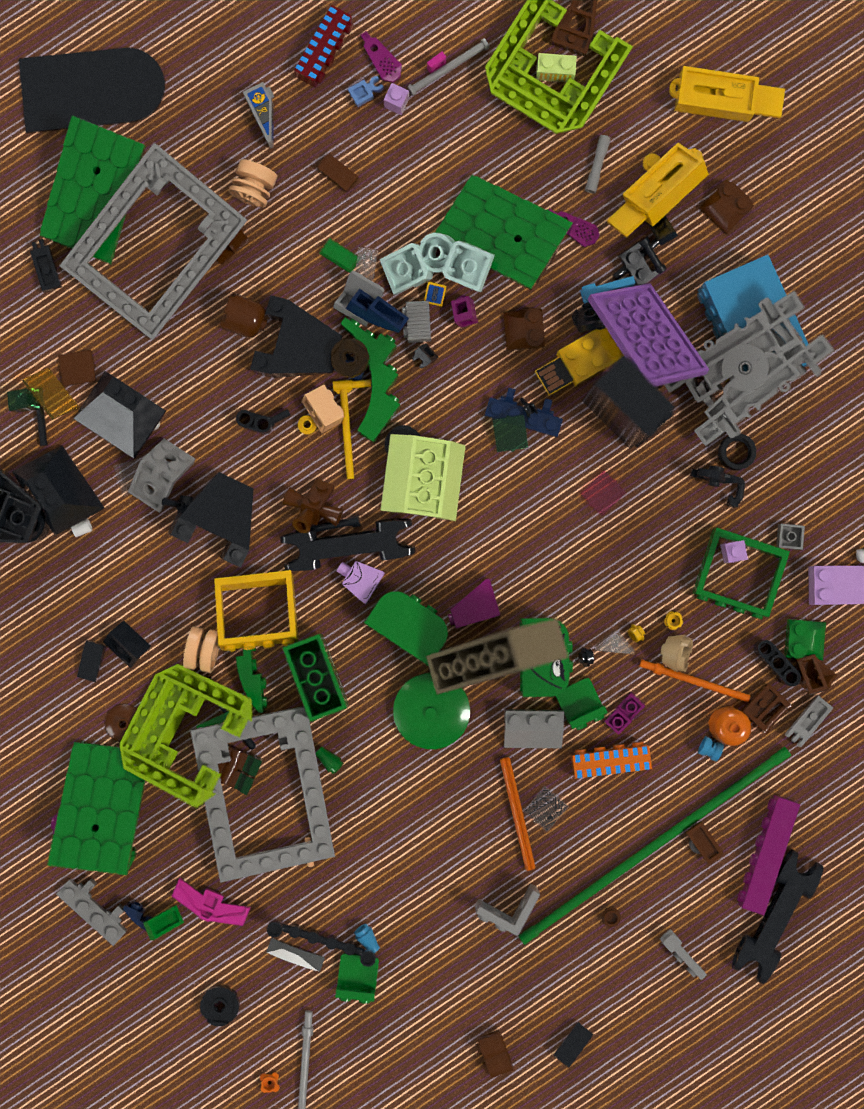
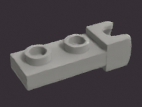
M671 929L660 938L664 946L671 953L675 951L673 955L680 963L684 961L688 965L686 969L694 978L698 976L702 980L707 975L681 946L682 941Z

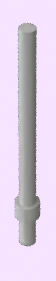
M309 1010L305 1011L304 1026H302L301 1034L303 1036L298 1109H306L310 1043L314 1029L312 1026L313 1011Z

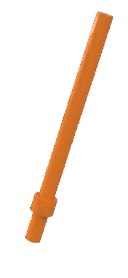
M642 659L639 663V667L651 670L654 674H663L745 702L750 701L751 695L679 671L675 672L670 668L664 667V664L658 662L654 664Z

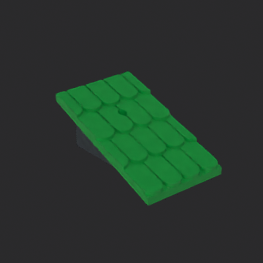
M75 116L71 117L64 140V147L40 232L41 237L73 249L143 158L146 148L142 143ZM125 216L93 258L110 265L112 264Z
M471 175L435 233L446 234L452 237L455 242L463 241L494 254L490 270L531 290L535 283H539L556 256L563 238L573 223L478 176Z
M74 742L47 866L121 875L128 874L146 781L124 769L120 747Z

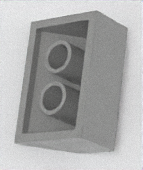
M504 709V748L562 749L564 732L563 710Z

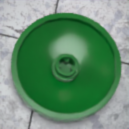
M431 672L418 674L405 682L398 691L393 706L394 721L400 734L411 744L423 749H441L457 741L466 730L470 718L469 699L463 688L436 694Z

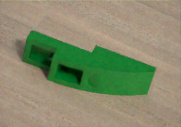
M256 647L252 650L243 649V656H236L239 678L254 708L258 713H263L265 708H268V699L264 697L263 690L267 687L266 677H263L262 673L255 674L258 665L257 659H254L253 651H256Z

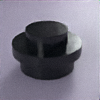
M582 648L578 654L579 662L584 667H589L590 664L594 663L593 651Z

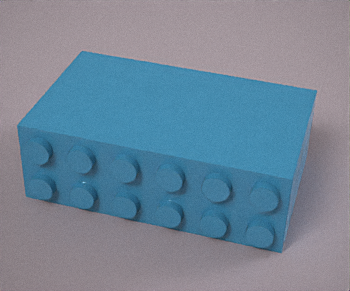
M769 255L708 280L697 290L698 300L705 306L706 318L712 322L714 326L712 330L716 338H720L733 330L735 324H739V327L742 329L745 328L747 325L745 317L752 318L760 313L762 310L759 307V302L763 299L769 298L774 305V303L787 296ZM796 315L790 317L789 320L801 336L802 342L805 346L809 345ZM806 362L802 363L803 367L808 366ZM744 364L742 370L748 371L749 366Z

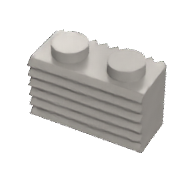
M429 301L406 302V307H402V313L409 319L407 326H403L404 338H408V343L431 342Z

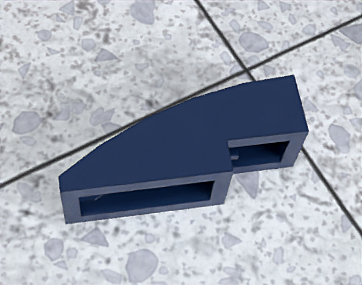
M360 288L346 307L347 310L363 320L394 332H400L409 319L381 297L377 296L374 299Z

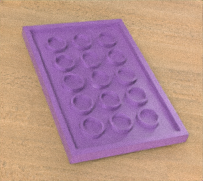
M651 283L590 294L587 300L623 355L654 386L703 376L708 373L709 368Z

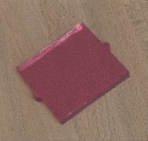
M605 471L581 493L590 503L589 506L594 507L602 516L626 494L617 484V480H613Z

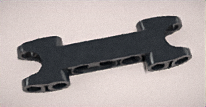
M408 518L383 519L375 521L376 530L318 538L316 529H310L308 533L295 531L280 536L281 543L293 544L300 551V556L297 559L284 563V569L287 571L314 570L321 568L320 559L379 552L380 560L398 559L412 555L416 552L415 546L402 545L396 540L397 532L412 526V520Z
M793 849L782 860L776 882L780 885L753 937L747 934L742 937L732 960V968L736 971H739L749 961H757L759 968L756 980L761 984L768 981L781 959V952L775 948L801 897L804 896L810 899L813 896L823 873V865L818 862L807 872L799 873L796 868L799 853Z

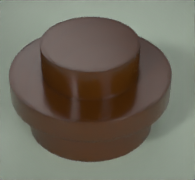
M609 907L602 912L601 919L606 926L615 927L620 923L621 915L616 908Z

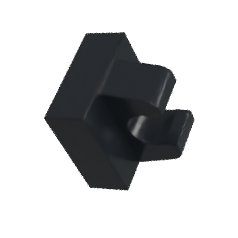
M425 343L414 351L415 354L412 359L415 361L420 358L422 364L419 367L422 369L435 362L438 355Z

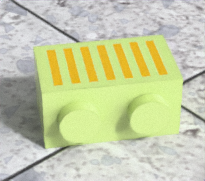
M539 53L536 79L567 82L570 77L574 80L577 56Z

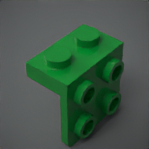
M584 678L567 686L561 694L556 696L570 728H576L577 731L587 727L586 723L592 720L597 722L604 719V714L608 713L589 678Z
M343 953L340 958L335 998L345 1002H349L351 999L359 1000V1003L362 1004L374 1002L379 965L378 957H376V961L372 966L365 967L361 964L359 955Z

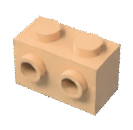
M325 385L304 395L302 403L321 433L342 422L344 418L343 409L336 404L332 392L329 389L327 390Z

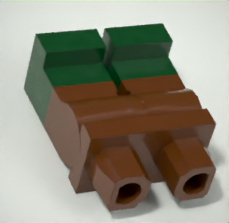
M228 745L231 761L218 764L221 783L248 795L263 758Z

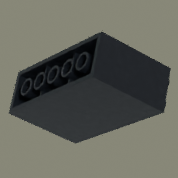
M624 355L592 386L582 400L630 449L633 446L637 448L652 437L674 415L672 411L676 408Z

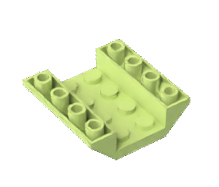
M390 434L380 511L407 513L456 521L466 445L415 435Z

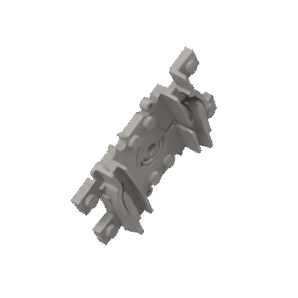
M795 291L783 297L774 305L769 298L763 299L759 302V307L762 311L752 318L745 317L747 322L745 328L742 329L739 327V324H735L733 330L716 340V344L712 340L704 342V348L707 350H700L698 354L709 368L708 373L703 375L705 382L698 385L697 377L664 384L668 392H672L686 383L697 403L704 401L709 407L705 411L709 420L694 430L705 446L725 432L730 438L739 436L741 430L737 424L746 419V417H752L749 413L750 407L754 406L760 411L761 405L776 395L779 387L782 392H788L791 386L787 381H795L807 373L802 363L806 362L815 376L819 377L821 369L817 364L835 351L824 335L819 336L807 346L802 342L801 336L789 320L790 317L805 309ZM744 364L749 366L746 372L742 370ZM730 379L731 381L723 388L721 383ZM723 390L724 394L716 400L713 395Z

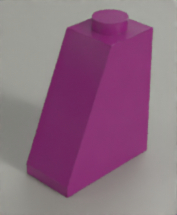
M490 578L485 579L450 609L451 614H448L451 625L459 628L500 616Z

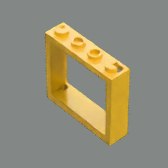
M291 570L214 579L218 645L221 650L233 652L239 648L252 650L257 646L271 648L275 644L289 646V644L299 642L294 577ZM286 584L290 632L225 639L222 591Z

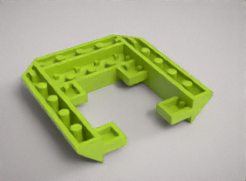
M527 0L485 66L491 94L555 134L583 128L633 46L618 37L614 39L599 30L589 49L604 58L587 85L584 87L569 77L561 92L558 93L528 74L535 64L537 57L523 48L541 19L556 28L567 12V9L553 0Z
M176 664L155 674L119 745L125 770L197 808L216 794L213 790L221 774L202 765L193 782L170 769L178 751L170 748L169 745L185 713L188 712L197 716L206 699L229 710L221 729L240 738L248 720L252 722V701L250 698Z

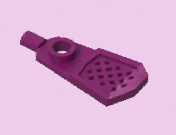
M367 31L362 33L360 36L365 41L364 48L381 79L390 83L400 79L402 64L377 38H371ZM374 46L378 48L375 52L371 50Z
M549 209V211L573 223L566 234L581 246L587 247L596 243L600 236L596 225L563 211L556 213Z

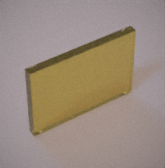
M49 368L22 380L52 420L79 407Z

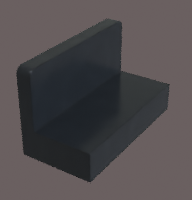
M122 621L111 630L103 641L130 668L151 647L125 621Z

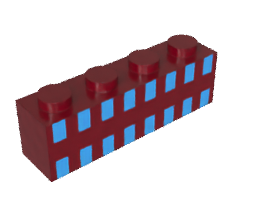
M331 5L294 69L297 78L315 88L318 83L323 81L326 68L331 67L336 51H340L344 44V37L346 34L349 35L353 29L354 24H352L351 15Z

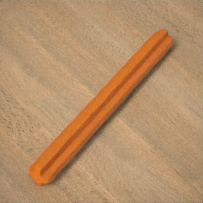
M504 757L500 759L524 866L526 871L535 869L534 858L511 760L509 757Z

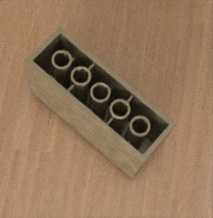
M553 619L507 630L426 656L436 694L565 659L568 658L558 620Z

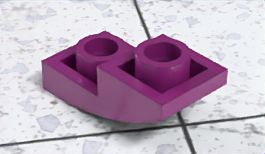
M630 692L607 717L605 723L619 735L645 707V704L633 692Z

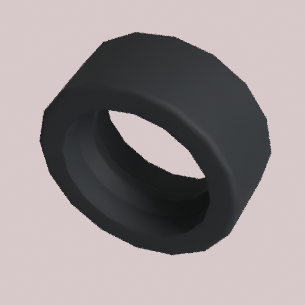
M744 434L734 438L728 436L721 442L718 448V457L724 467L739 471L749 467L754 462L757 449L753 440ZM740 441L747 446L748 456L742 463H733L727 458L726 449L731 442Z

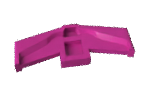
M182 878L178 879L172 894L174 899L196 914L199 919L207 922L212 921L243 926L251 908L250 906L222 903L225 895L206 888L203 895Z

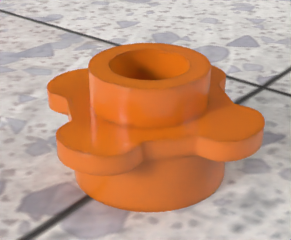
M262 1073L260 1075V1080L262 1081L260 1089L263 1093L277 1092L279 1090L278 1073Z

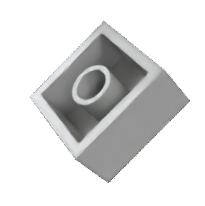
M778 524L776 547L803 550L805 526Z

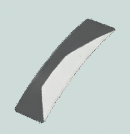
M271 938L267 953L315 971L321 970L325 959L323 956L295 948Z

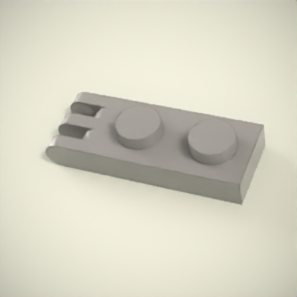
M816 695L788 729L785 736L789 738L794 732L795 734L791 741L795 743L800 737L801 739L797 746L802 747L833 707L819 695Z

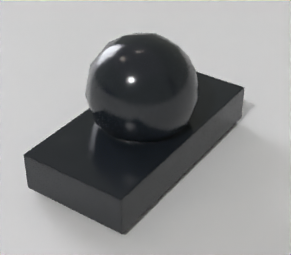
M666 215L654 226L646 222L661 246L678 236Z

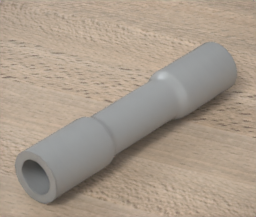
M600 135L593 166L585 187V191L588 193H596L603 161L611 139L609 136Z

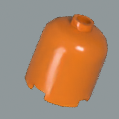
M730 706L722 707L715 710L710 716L709 729L712 737L719 743L737 746L749 738L751 722L748 716L739 709Z

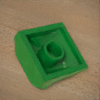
M787 619L784 656L800 659L815 654L819 660L823 661L826 622Z

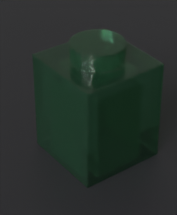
M26 388L7 392L9 411L27 412L40 409L38 390Z

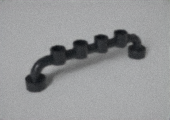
M277 920L271 921L267 926V933L273 938L279 937L282 932L289 933L292 938L301 937L307 939L311 944L320 943L326 945L331 950L335 948L343 950L347 955H359L360 962L365 967L372 966L376 961L374 951L357 947L353 941L344 943L338 941L334 935L325 937L320 935L317 930L309 932L301 929L298 924L290 926L282 924Z

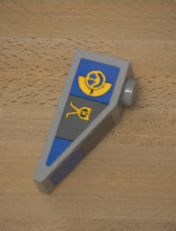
M262 82L243 91V94L269 147L272 148L274 147V104L272 101L274 95L271 88H266Z

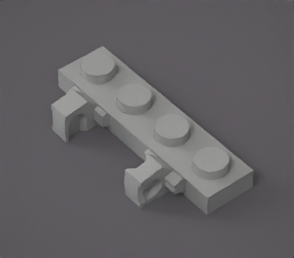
M93 878L85 885L82 883L78 885L72 879H69L56 895L114 946L127 931L120 923L122 920L119 918L124 912V907L119 904L111 913L92 898L93 895L89 893L97 884Z

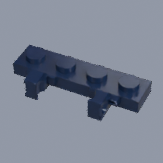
M508 388L506 397L501 396L500 400L490 397L485 417L555 438L558 437L563 419L553 416L554 411L550 410L553 400L545 398L542 409L537 408L538 414L532 413L530 415L531 418H528L523 409L524 407L518 406L517 402L513 401L516 389Z

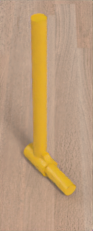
M371 379L333 381V390L340 394L341 408L344 412L342 427L347 479H354L347 393H350L353 388L372 387Z

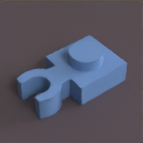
M378 76L372 77L368 84L365 80H362L348 88V92L357 108L374 99L373 92L379 93L384 89L383 84L378 87L374 86V83L379 81Z

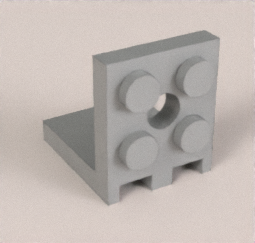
M164 438L140 461L128 493L160 513L165 507L162 505V499L169 497L174 483L194 464L196 459Z
M530 884L513 917L480 899L475 904L476 914H478L480 920L486 923L491 921L496 924L495 927L502 932L507 930L518 936L537 902L540 892L537 886Z

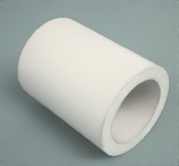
M88 519L71 527L75 537L93 531Z

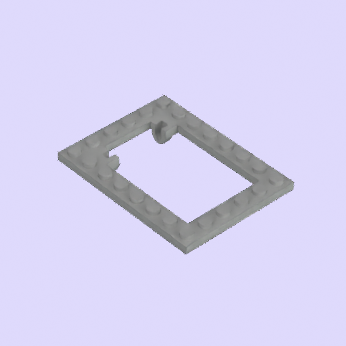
M154 143L63 260L60 267L150 339L154 340L248 220ZM170 181L209 213L198 227V230L208 239L149 312L88 262L146 187L155 195H159L163 186L167 185Z
M304 706L252 717V722L248 720L240 738L222 730L223 723L191 729L198 771H200L202 765H205L219 772L218 764L231 761L228 743L277 733L281 750L295 749L312 841L235 857L221 780L219 778L213 790L216 794L205 802L220 883L335 857L310 721Z

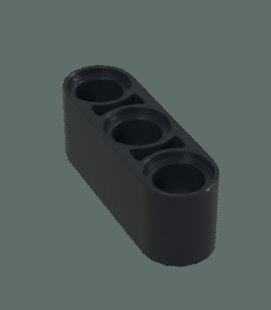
M759 640L754 644L755 654L782 684L796 686L800 683V673L771 641ZM764 643L768 646V651L765 654L760 650L761 645ZM776 658L781 660V665L778 668H775L773 665V661ZM789 672H792L794 675L791 682L786 680Z

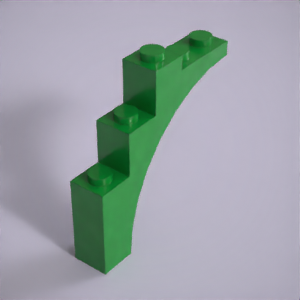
M345 317L341 322L342 328L353 336L354 339L361 341L367 347L370 355L369 367L372 377L371 400L366 416L358 428V433L374 443L400 408L399 399L391 393L389 396L387 395L398 379V374L396 373L398 370L390 364L385 365L397 347L395 340L391 336L380 334L375 339V335L368 329L362 330L356 320L352 318L348 320Z

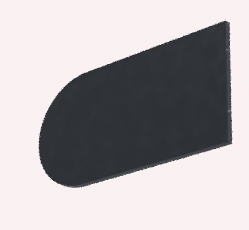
M117 48L19 58L26 133L68 129L72 116L97 126L137 122L154 113L164 97L166 81L159 64L152 56L139 49Z

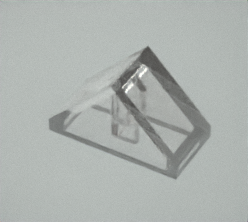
M618 629L613 630L594 646L596 651L635 654V650Z

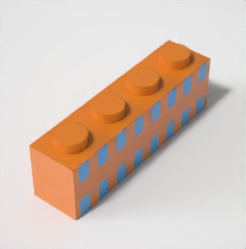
M643 741L633 742L632 746L627 747L624 744H616L611 749L599 746L594 747V751L576 749L575 753H571L573 777L575 779L652 769L650 748Z

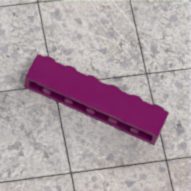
M774 795L773 799L769 800L767 806L769 811L761 824L763 830L756 839L755 846L757 848L755 854L753 853L750 857L749 864L751 866L743 879L745 885L743 891L740 890L737 901L741 908L765 915L801 804Z

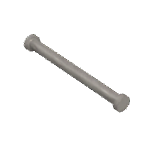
M483 38L480 40L481 43L414 85H408L407 88L412 96L416 95L417 91L484 49L488 50L490 47L486 39Z

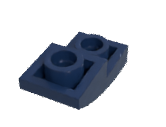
M135 901L128 902L123 908L136 925L146 931L143 922L152 917H144L146 909L142 908V904Z

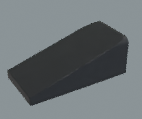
M86 640L77 677L96 682L106 651V645Z

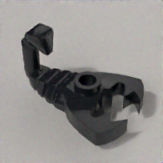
M709 466V469H691L690 477L706 480L709 486L719 487L720 484H737L736 496H728L727 506L736 508L743 501L745 490L743 478L725 474V468L718 466Z

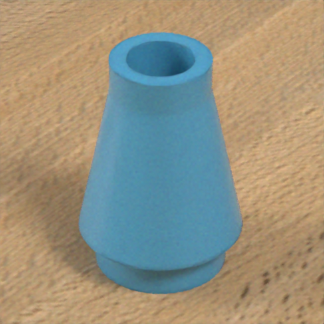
M363 924L355 930V939L366 949H370L374 953L380 949L371 926Z

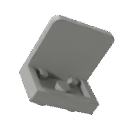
M351 271L344 291L334 303L333 308L366 327L369 322L347 310L346 307L359 288L374 299L377 296L382 298L384 289L363 275Z

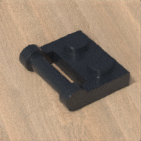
M648 236L643 237L618 255L630 277L634 276L636 286L646 284L667 269L651 247ZM641 247L644 248L655 267L652 271L638 250Z

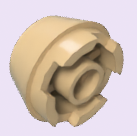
M686 635L668 636L666 643H663L661 648L662 663L675 672H686L689 665L687 662L693 649L692 638H688Z

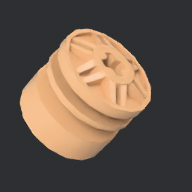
M241 159L236 169V174L240 178L232 179L233 185L229 187L228 191L246 204L264 208L268 203L266 199L270 198V193L265 189H272L278 176L274 171L259 163Z

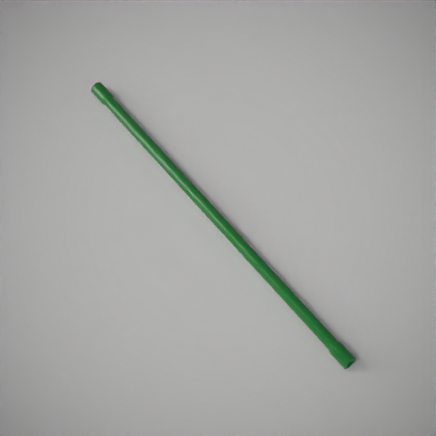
M785 746L754 770L537 924L519 934L518 937L524 945L529 943L542 931L773 767L778 766L791 757V753Z

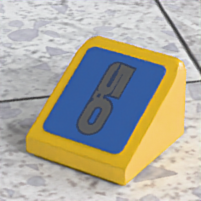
M428 282L424 301H429L431 305L442 307L447 286Z

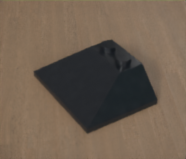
M105 371L73 419L135 459L166 413V410Z
M62 445L12 471L22 488L26 486L29 488L46 513L45 522L55 536L105 508Z

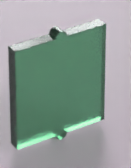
M524 414L517 416L507 415L504 418L492 419L497 452L509 450L514 452L515 449L528 448Z

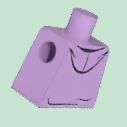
M355 561L352 567L342 562L336 571L346 577L342 585L365 604H367L385 574L383 571Z

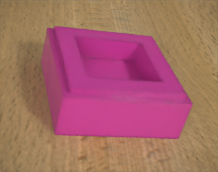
M443 51L427 62V70L430 74L446 64V55Z

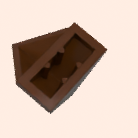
M815 654L796 659L798 672L801 675L800 685L809 695L829 690L837 676L835 672L820 661Z

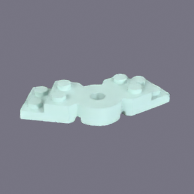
M431 233L421 240L420 245L410 243L380 259L393 295H397L411 287H417L431 280L434 272L443 273L445 278L481 292L495 255L463 241L455 242L452 237L446 234ZM439 248V249H440V255H439V257L437 258L435 253H436V250Z

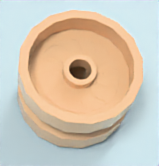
M195 626L191 628L185 646L184 668L194 670L199 664L202 672L212 673L219 652L217 631L209 630L205 635L203 628Z

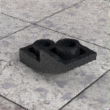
M577 1022L553 1056L569 1068L594 1034Z

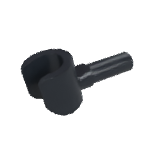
M520 398L528 418H531L530 415L532 413L538 414L534 403H527L524 398Z

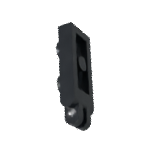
M43 239L39 240L40 248H38L36 241L31 242L33 250H30L42 291L45 293L61 288L62 284L50 246L45 245Z

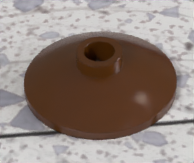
M122 704L110 710L106 717L105 727L112 739L121 742L137 711L136 707ZM122 720L126 722L125 728L120 726Z

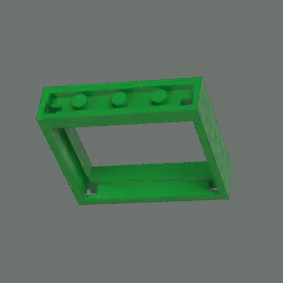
M713 528L692 594L697 595V599L705 602L708 599L713 600L715 605L720 607L732 606L734 607L733 611L738 613L750 612L752 613L751 617L762 620L763 617H769L790 551L720 528ZM719 539L728 542L744 540L747 548L779 558L763 609L703 590Z

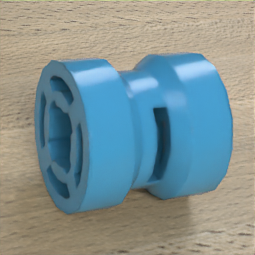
M705 736L699 746L698 754L707 755L711 760L717 762L723 752L724 744L715 743L711 738Z

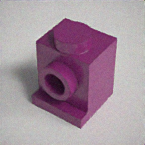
M464 295L457 297V300L451 301L454 321L459 327L462 328L479 323L472 298Z

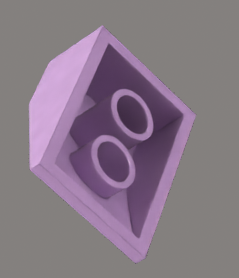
M864 566L808 567L809 605L864 604Z

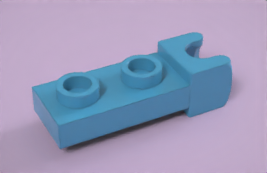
M634 276L596 286L595 283L583 286L582 290H580L583 303L589 302L587 299L590 294L634 286Z

